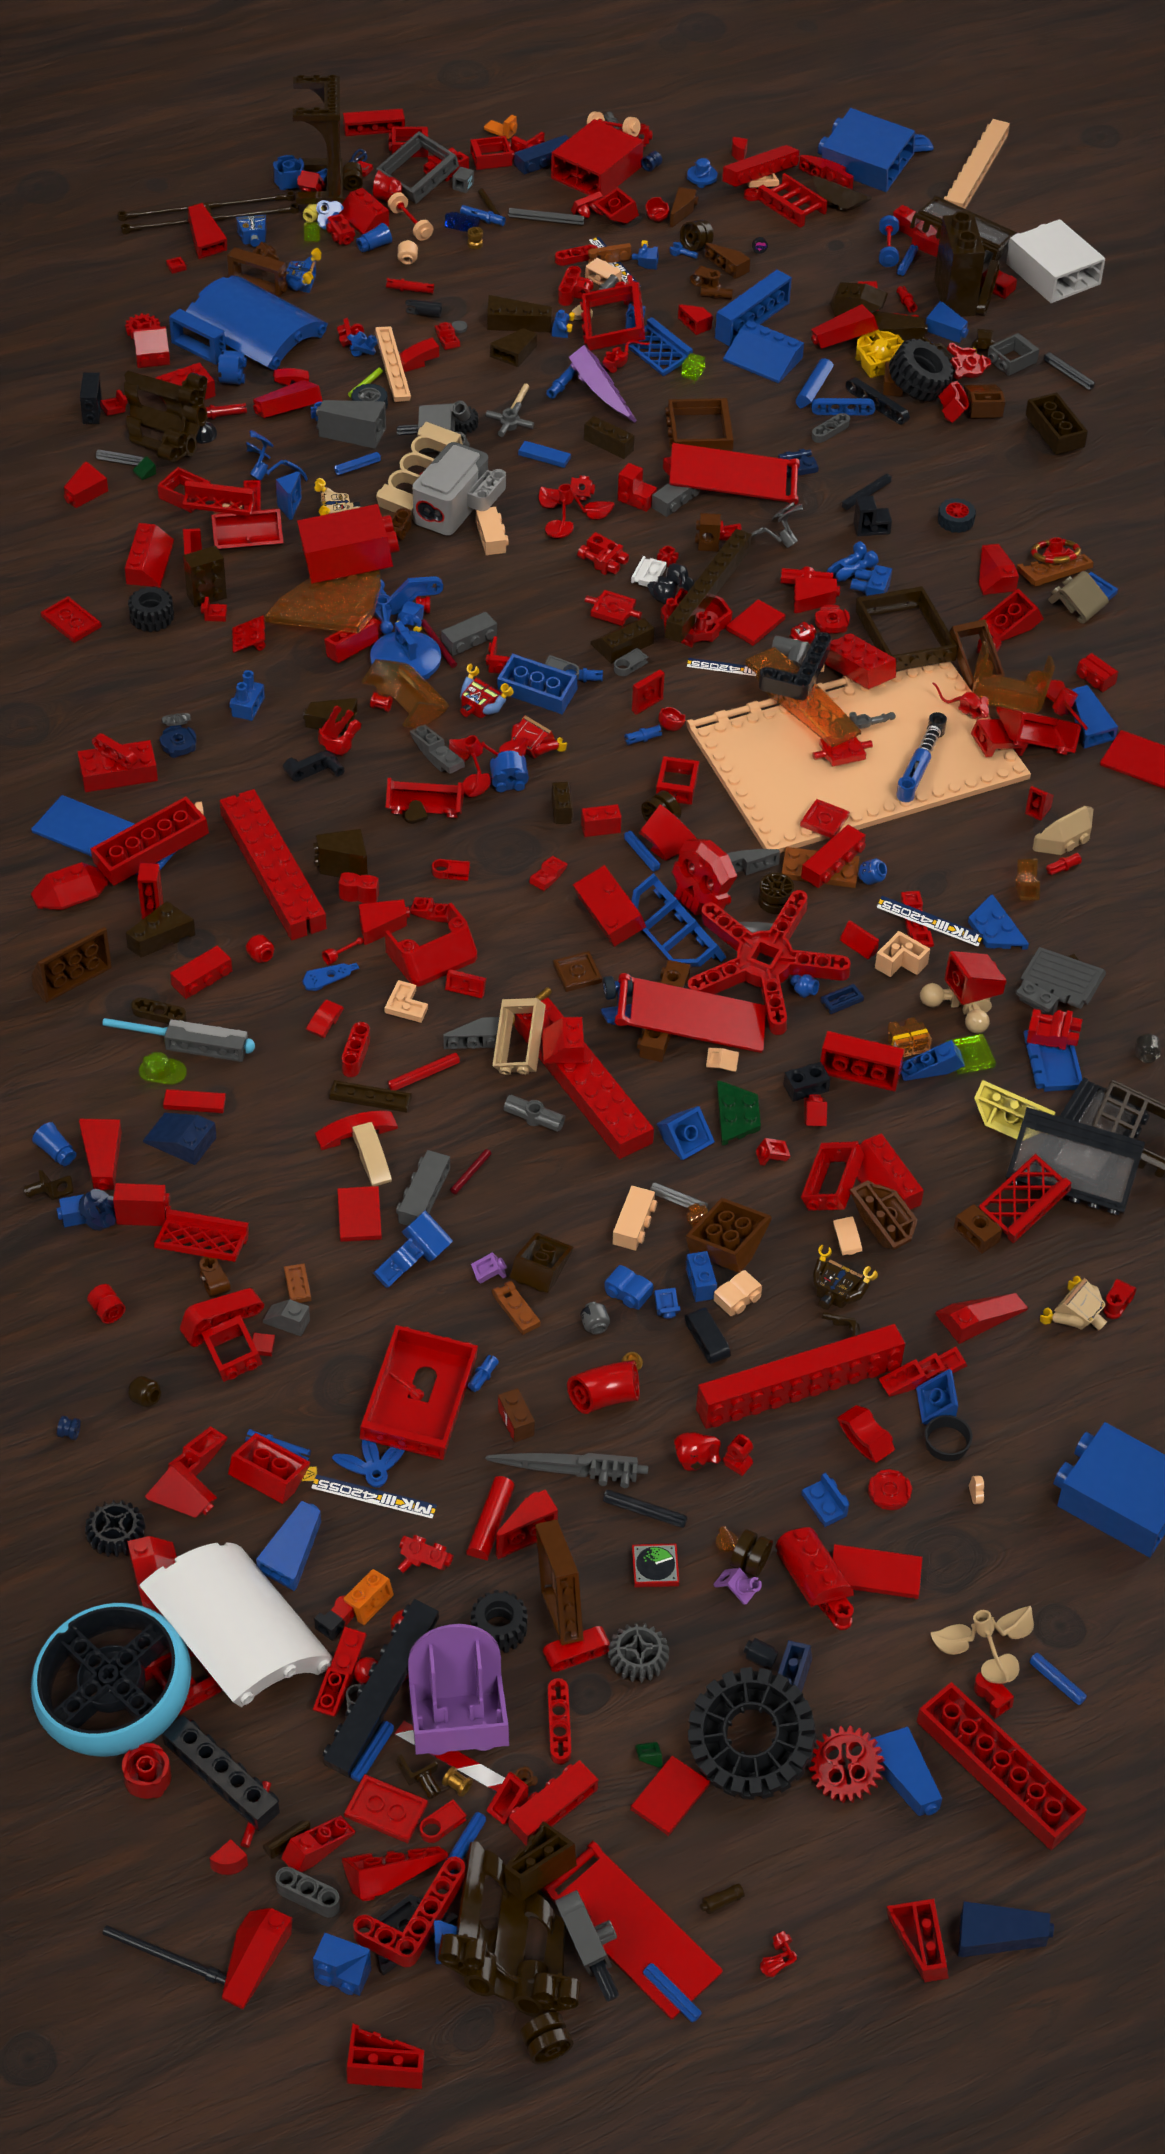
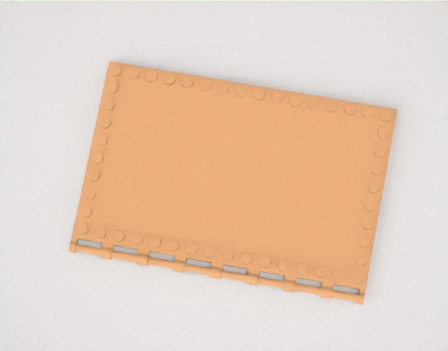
M951 662L896 672V678L871 689H867L850 678L842 676L838 680L814 684L810 693L813 696L805 700L794 701L793 698L778 695L777 697L760 702L746 703V706L732 710L714 712L713 715L700 719L686 720L688 731L762 848L779 849L780 853L785 852L786 847L799 848L829 839V837L800 826L801 820L816 799L850 811L848 819L839 832L848 824L860 830L1028 780L1031 777L1030 771L1014 749H996L992 757L984 755L973 738L971 731L977 719H991L989 715L987 718L977 717L973 719L971 713L967 715L958 709L960 701L949 704L942 701L936 687L932 684L933 682L939 687L942 696L946 700H952L966 692H972ZM842 685L845 686V687H842V688H839V689H835V690H831V691H828V692L825 691V690L832 689V688H835V687H839V686H842ZM779 703L781 704L779 706L761 710V708H765ZM747 712L749 713V714H747V715H743V716H740V717H736V718H733V719H729L730 717H733V716H737V715L744 714V713H747ZM850 712H856L857 716L866 714L870 718L880 716L883 713H895L896 718L893 720L889 719L886 722L853 731L860 742L871 740L873 743L872 748L864 749L866 752L865 760L831 766L830 762L825 758L813 759V752L822 751L819 739L841 735L834 730L835 719L844 718L845 716L849 718ZM935 712L943 713L947 717L945 734L935 742L936 745L933 747V751H931V760L915 791L913 801L902 802L896 796L898 781L903 777L915 750L919 748L927 731L929 716ZM716 722L715 724H712V725H708V726L701 727V728H698V729L696 728V727L701 726V725H705V724H708V723Z

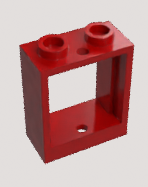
M392 127V133H389V151H392V154L406 143L396 141H408L417 132H421L428 137V127ZM421 147L411 157H428V151Z
M506 136L470 140V153L476 170L512 166L514 151L511 150V143L507 140ZM503 151V153L486 154V155H482V154H481V153H490V152Z
M177 467L158 484L159 499L192 513L195 509L183 508L182 506L185 495L174 491V489L179 484L185 485V481L209 484L211 482ZM189 498V499H188V502H192V503H194V502L197 501L196 499H193V498Z
M663 756L656 794L660 791H667L678 803L692 805L699 773V761ZM673 772L692 775L690 786L665 783V773Z
M240 1315L201 1332L223 1382L235 1379L238 1375L252 1371L262 1365L260 1355ZM243 1334L251 1352L222 1365L214 1347Z

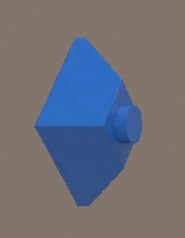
M700 1106L673 1114L657 1123L664 1142L681 1160L688 1158L715 1142Z

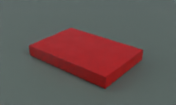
M69 596L41 612L43 619L73 643L102 627L99 620Z
M758 599L726 625V631L754 646L783 622L786 615Z
M379 1186L338 1188L340 1242L381 1240Z
M671 1756L631 1805V1810L669 1836L709 1787L710 1781L674 1756Z
M364 1774L344 1812V1817L408 1844L428 1806V1800Z

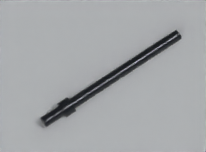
M108 1925L103 1930V1935L201 1975L208 1982L225 1985L227 1975L222 1974L221 1970L211 1966L208 1968Z

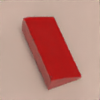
M849 920L840 941L866 959L872 958L878 952L879 939Z

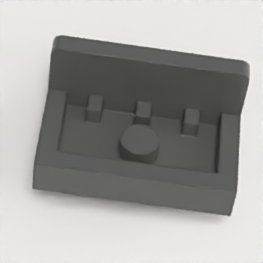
M1027 980L1016 992V995L1020 996V1001L1041 1010L1044 1014L1053 1015L1057 1011L1059 997Z

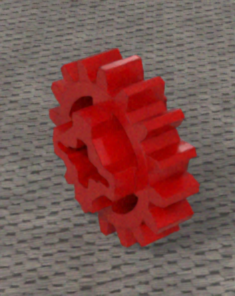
M143 313L140 316L135 314L134 318L129 317L125 324L127 335H131V339L134 338L133 330L161 327L158 318L155 319L154 315L150 317L149 314L143 315Z

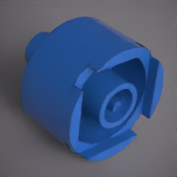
M283 155L278 157V161L273 162L274 182L279 186L280 190L299 188L297 178L301 175V171H304L303 160L301 158L298 160L293 155Z
M222 350L218 364V372L222 374V377H219V382L235 385L244 384L245 374H243V370L247 366V358L244 357V353L241 351Z
M504 751L499 753L497 758L494 759L493 757L490 760L492 783L498 792L510 789L521 791L525 788L529 776L524 755L520 756L516 751Z

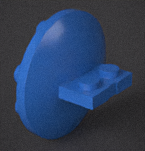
M402 621L395 623V632L382 636L374 643L370 652V660L373 669L381 678L410 685L414 682L429 679L437 671L441 663V650L436 641L420 632L409 631L408 627H405Z

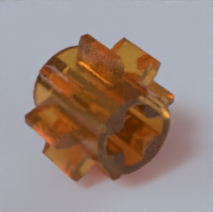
M695 1203L688 1207L690 1212L685 1215L691 1227H694L708 1213V1209L705 1205L700 1206Z

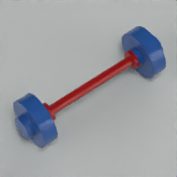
M887 215L879 222L880 232L887 236V247L880 250L879 262L885 267H893L899 261V252L896 248L891 247V236L898 232L899 220L895 216Z

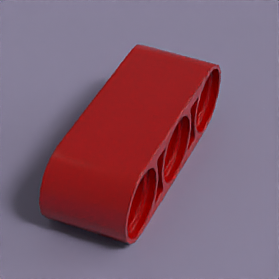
M357 1022L353 1025L342 1054V1073L347 1077H355L359 1074L370 1044V1027L365 1022Z
M596 1626L584 1630L583 1641L561 1645L560 1640L546 1645L542 1651L551 1670L559 1672L607 1654L610 1642L603 1627Z

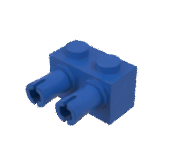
M875 565L874 570L870 571L857 567L855 579H852L850 589L865 592L866 596L886 593L891 582L892 568Z
M246 670L242 675L243 682H239L236 686V695L234 698H231L229 707L232 710L233 717L253 721L265 698L264 684L254 682V673Z

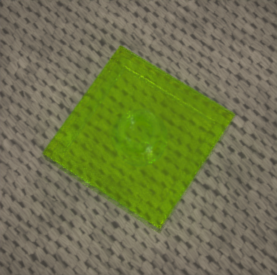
M983 1034L952 1039L961 1051L965 1063L964 1067L957 1070L958 1074L996 1066L995 1059Z

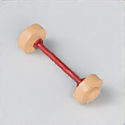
M594 111L587 118V124L596 119L607 125L620 127L623 129V132L632 136H637L640 132V121L636 117H627L623 124L607 122L601 112Z
M401 192L393 194L388 200L389 209L393 213L404 212L415 224L413 235L418 240L428 239L433 233L432 224L428 220H420L418 222L406 209L408 205L407 197Z

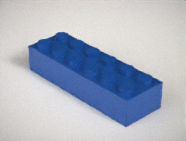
M775 270L720 309L716 314L715 339L730 347L739 330L748 320L760 325L787 306L790 302L792 277L779 270Z

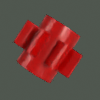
M664 546L662 549H659L657 560L667 562L666 567H669L670 564L676 563L679 553L675 552V548L671 546Z

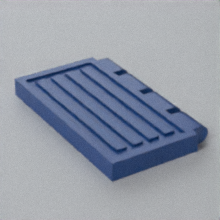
M1025 1030L1023 1034L1036 1088L1044 1089V1092L1076 1090L1082 1081V1075L1075 1046L1066 1045V1049L1063 1050L1060 1047L1027 1043L1028 1030Z

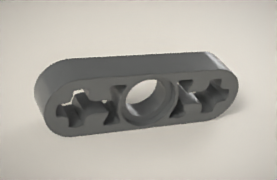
M839 413L812 430V440L822 443L849 427L850 416L845 413Z

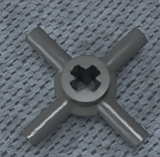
M516 402L513 408L503 410V414L487 410L486 417L500 420L502 424L498 432L500 437H503L507 430H515L517 425L533 429L534 422L520 419L517 414L522 407L520 402Z

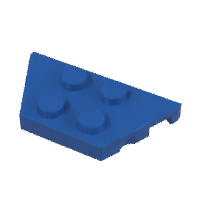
M993 894L968 918L971 928L983 934L981 941L986 948L1011 949V946H1022V950H1026L1029 947L1025 937Z

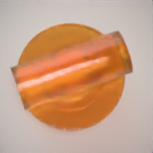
M723 1526L719 1529L720 1533L717 1535L716 1545L720 1550L730 1552L735 1549L738 1538L726 1526Z

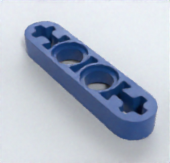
M817 398L811 403L812 412L816 415H837L839 413L871 415L875 412V403L872 399ZM832 405H839L837 409L831 408ZM849 405H855V406H856V407L853 408V409H848V408H847Z

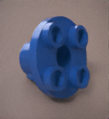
M706 158L698 159L694 162L696 165L687 171V179L697 184L699 188H704L706 185L717 181L718 173Z

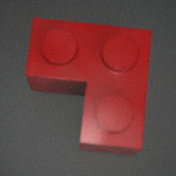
M628 463L618 476L617 500L647 512L652 506V495L657 492V487L643 482V468Z

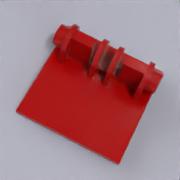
M264 615L232 628L233 653L252 645L259 651L265 648Z

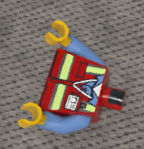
M469 664L467 666L469 675L464 680L460 699L462 700L461 714L464 717L473 714L478 718H483L489 714L498 713L507 700L506 697L513 695V688L509 687L507 683H503L501 691L478 678L473 679L474 676L479 674V668L476 666L475 670L471 672L473 665Z

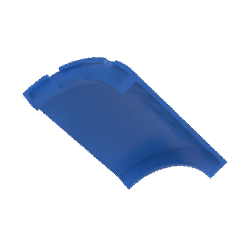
M239 276L222 277L215 280L198 294L199 298L195 303L192 302L186 312L224 330L226 345L241 351L244 355L273 370L278 368L285 355L300 341L309 337L322 338L328 325L323 320Z

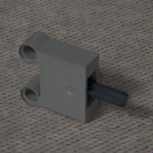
M463 401L451 404L419 406V423L416 425L398 426L397 435H417L419 428L425 422L455 432V418L459 421H467L471 413ZM455 432L461 434L463 445L469 447V441L464 433ZM431 448L420 450L422 453L439 452Z
M575 1890L555 1900L589 1976H595L605 2000L612 2001L619 1996V1993L609 1973L608 1968L612 1967V1964L603 1945L616 1939L617 1934L610 1920L594 1927L578 1891Z

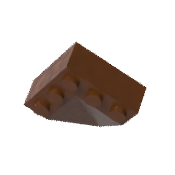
M721 1198L686 1235L689 1252L691 1254L707 1251L710 1262L740 1273L752 1260L772 1217Z

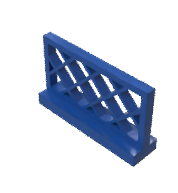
M652 317L647 320V325L644 326L645 332L648 331L651 336H645V340L639 341H650V344H629V349L662 376L667 375L685 362L690 364L694 361L693 349ZM652 341H660L661 344H652ZM640 349H649L648 352L640 351ZM651 349H660V352H651ZM662 349H670L671 352H662ZM650 357H659V359L651 360ZM661 357H670V360H661ZM673 357H680V358H681V359H679V360H672ZM660 365H669V367L663 370Z

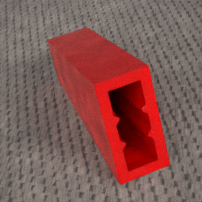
M203 203L188 207V220L198 259L227 251V238Z
M861 304L811 329L813 334L811 339L815 345L817 344L822 349L878 330L875 316Z
M301 380L253 399V409L258 416L266 418L312 405L316 402H322L323 400L319 385L307 380Z
M79 1119L93 1188L114 1190L122 1134L120 1120Z

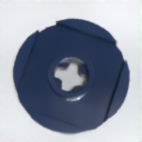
M182 725L170 726L160 736L162 750L172 758L196 750V733L190 727L186 729L182 728Z
M92 1189L81 1197L79 1211L81 1216L84 1215L87 1219L85 1223L89 1227L101 1231L114 1225L116 1216L113 1202L114 1197L99 1189Z

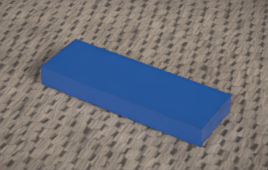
M524 441L518 450V455L562 468H565L571 459V453Z

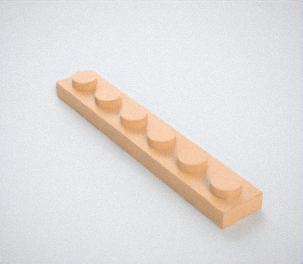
M375 327V335L394 402L410 401L411 395L392 328Z

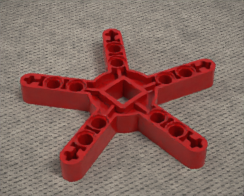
M802 890L792 892L769 931L764 930L751 933L717 904L709 902L702 906V923L736 950L737 958L691 977L688 980V989L716 994L744 981L761 987L769 1029L775 1035H782L787 1030V1013L780 984L790 975L803 976L804 974H809L814 978L844 981L850 976L851 963L848 957L842 955L792 949L789 939L807 911L808 897L806 892ZM760 953L774 958L770 965L756 959Z

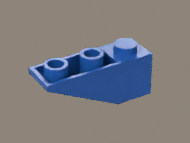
M950 1040L904 1061L901 1074L904 1081L946 1075L964 1067L965 1063L961 1051Z

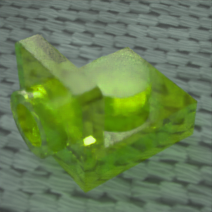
M320 222L304 223L305 241H320Z

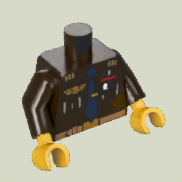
M821 1245L818 1249L821 1256L820 1259H817L813 1271L814 1287L817 1288L816 1295L821 1298L818 1302L819 1306L825 1310H828L832 1304L843 1308L846 1304L861 1300L870 1286L869 1282L877 1278V1271L875 1270L873 1275L868 1276L871 1267L867 1266L863 1271V1276L830 1259L826 1261V1258L831 1255L832 1250L829 1247L828 1253L822 1254L823 1245Z

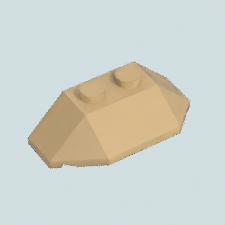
M1083 806L1056 820L1045 828L1041 834L1039 833L1035 836L1032 849L1036 852L1062 855L1072 851L1081 844L1087 843L1090 839L1094 809L1089 806Z

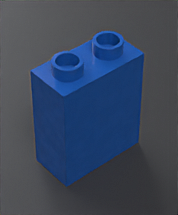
M850 108L843 118L838 117L835 120L832 134L829 138L823 137L818 146V154L822 155L824 159L845 166L846 172L854 176L853 181L887 192L914 155L915 130Z
M1104 1422L1095 1436L1085 1432L1081 1437L1074 1452L1076 1456L1080 1457L1076 1465L1073 1466L1065 1462L1058 1471L1053 1485L1061 1489L1057 1506L1151 1558L1165 1536V1454Z

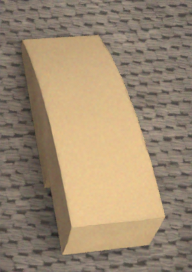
M372 1122L352 1127L353 1139L359 1150V1157L371 1185L378 1186L392 1182L389 1168Z

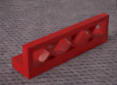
M185 481L183 508L251 516L254 504V489ZM189 498H193V499H196L197 501L194 502V503H192V502H188V499H189ZM207 501H213V502H214V503L211 504V505L205 504V502H207ZM230 503L231 506L223 507L222 504ZM247 505L248 509H240L239 506Z

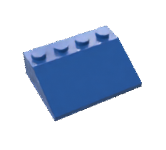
M748 320L739 330L723 361L780 383L802 360L804 342Z

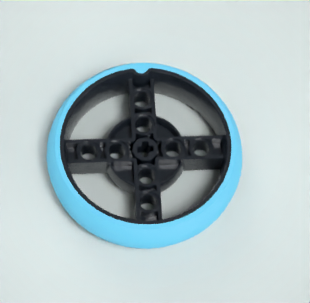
M110 1603L89 1608L64 1622L42 1647L36 1659L31 1679V1696L35 1713L47 1733L59 1744L72 1751L97 1757L125 1754L129 1750L138 1748L139 1745L155 1740L177 1718L183 1708L190 1688V1655L186 1643L164 1616L154 1610L131 1603ZM113 1630H142L125 1647L110 1645L98 1649L89 1641V1639ZM168 1648L172 1660L170 1676L163 1692L154 1703L143 1692L146 1679L145 1668ZM70 1656L80 1666L77 1674L78 1689L56 1709H53L51 1699L53 1684L62 1664ZM125 1709L134 1718L133 1721L108 1730L90 1731L78 1729L97 1711L113 1713Z

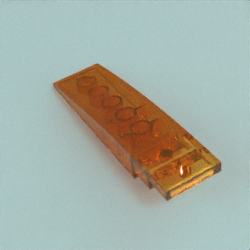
M775 647L746 659V666L756 673L757 681H759L760 670L764 667H771L797 674L800 669ZM816 683L809 697L805 700H797L767 692V695L831 747L861 734V730Z

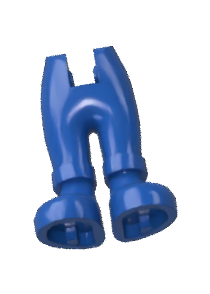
M859 541L853 547L854 554L838 560L828 568L827 572L833 573L838 582L845 581L855 575L857 567L865 569L877 565L879 562L877 554L873 550L867 552L865 544Z

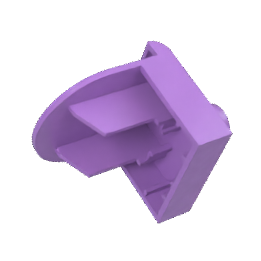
M466 1624L441 1626L421 1636L411 1648L408 1657L409 1695L416 1755L427 1753L442 1755L448 1751L470 1749L486 1751L494 1747L509 1746V1725L501 1677V1655L496 1640L483 1629Z

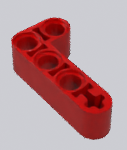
M252 1288L203 1301L186 1309L180 1331L192 1347H197L204 1342L201 1332L239 1315L242 1319L255 1316L263 1310L264 1303Z

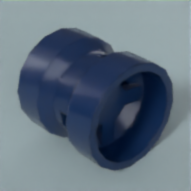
M652 151L641 160L642 167L649 172L662 163V157L657 151Z

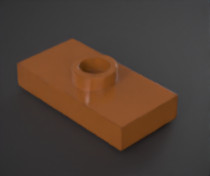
M305 1263L285 1266L284 1273L290 1300L299 1303L311 1301Z

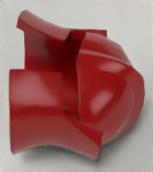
M378 170L374 179L373 197L388 203L389 198L393 194L402 192V184L396 178L388 177V175Z

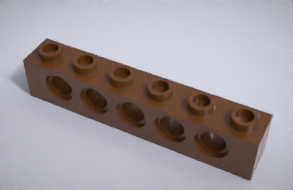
M668 960L666 967H662L660 975L662 980L658 981V983L686 988L690 978L691 964ZM642 1028L643 1038L639 1037L637 1049H640V1058L663 1062L671 1034Z

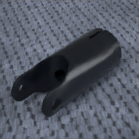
M408 299L405 302L408 306H414L408 307L406 309L407 313L441 317L442 303Z

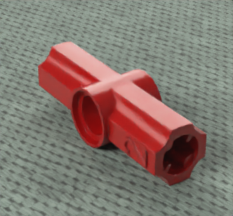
M809 566L803 567L801 570L782 568L780 583L795 584V577L833 579V573L818 572Z

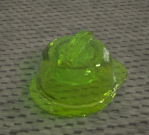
M153 1052L144 1057L143 1063L139 1068V1075L142 1079L149 1082L176 1084L185 1078L186 1067L182 1062L168 1058L164 1053Z

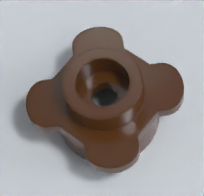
M527 1766L519 1768L513 1773L521 1780L525 1778L526 1781L523 1782L528 1785V1788L538 1783V1778L533 1776V1772Z

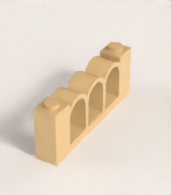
M425 422L419 428L418 437L411 444L412 453H408L401 458V470L393 472L388 479V485L384 484L376 495L379 507L395 513L400 508H407L411 511V519H413V494L395 487L400 483L413 485L420 475L407 470L409 467L418 465L427 468L433 462L434 458L423 455L419 451L424 448H431L441 452L451 442L463 444L461 434L429 422Z

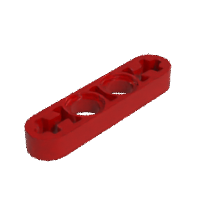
M556 1678L548 1684L550 1757L554 1763L562 1765L566 1764L571 1758L569 1689L565 1680ZM555 1687H560V1699H556ZM560 1706L565 1709V1713L556 1715L552 1710ZM557 1727H562L566 1730V1733L563 1736H557L553 1731ZM558 1743H563V1756H559Z

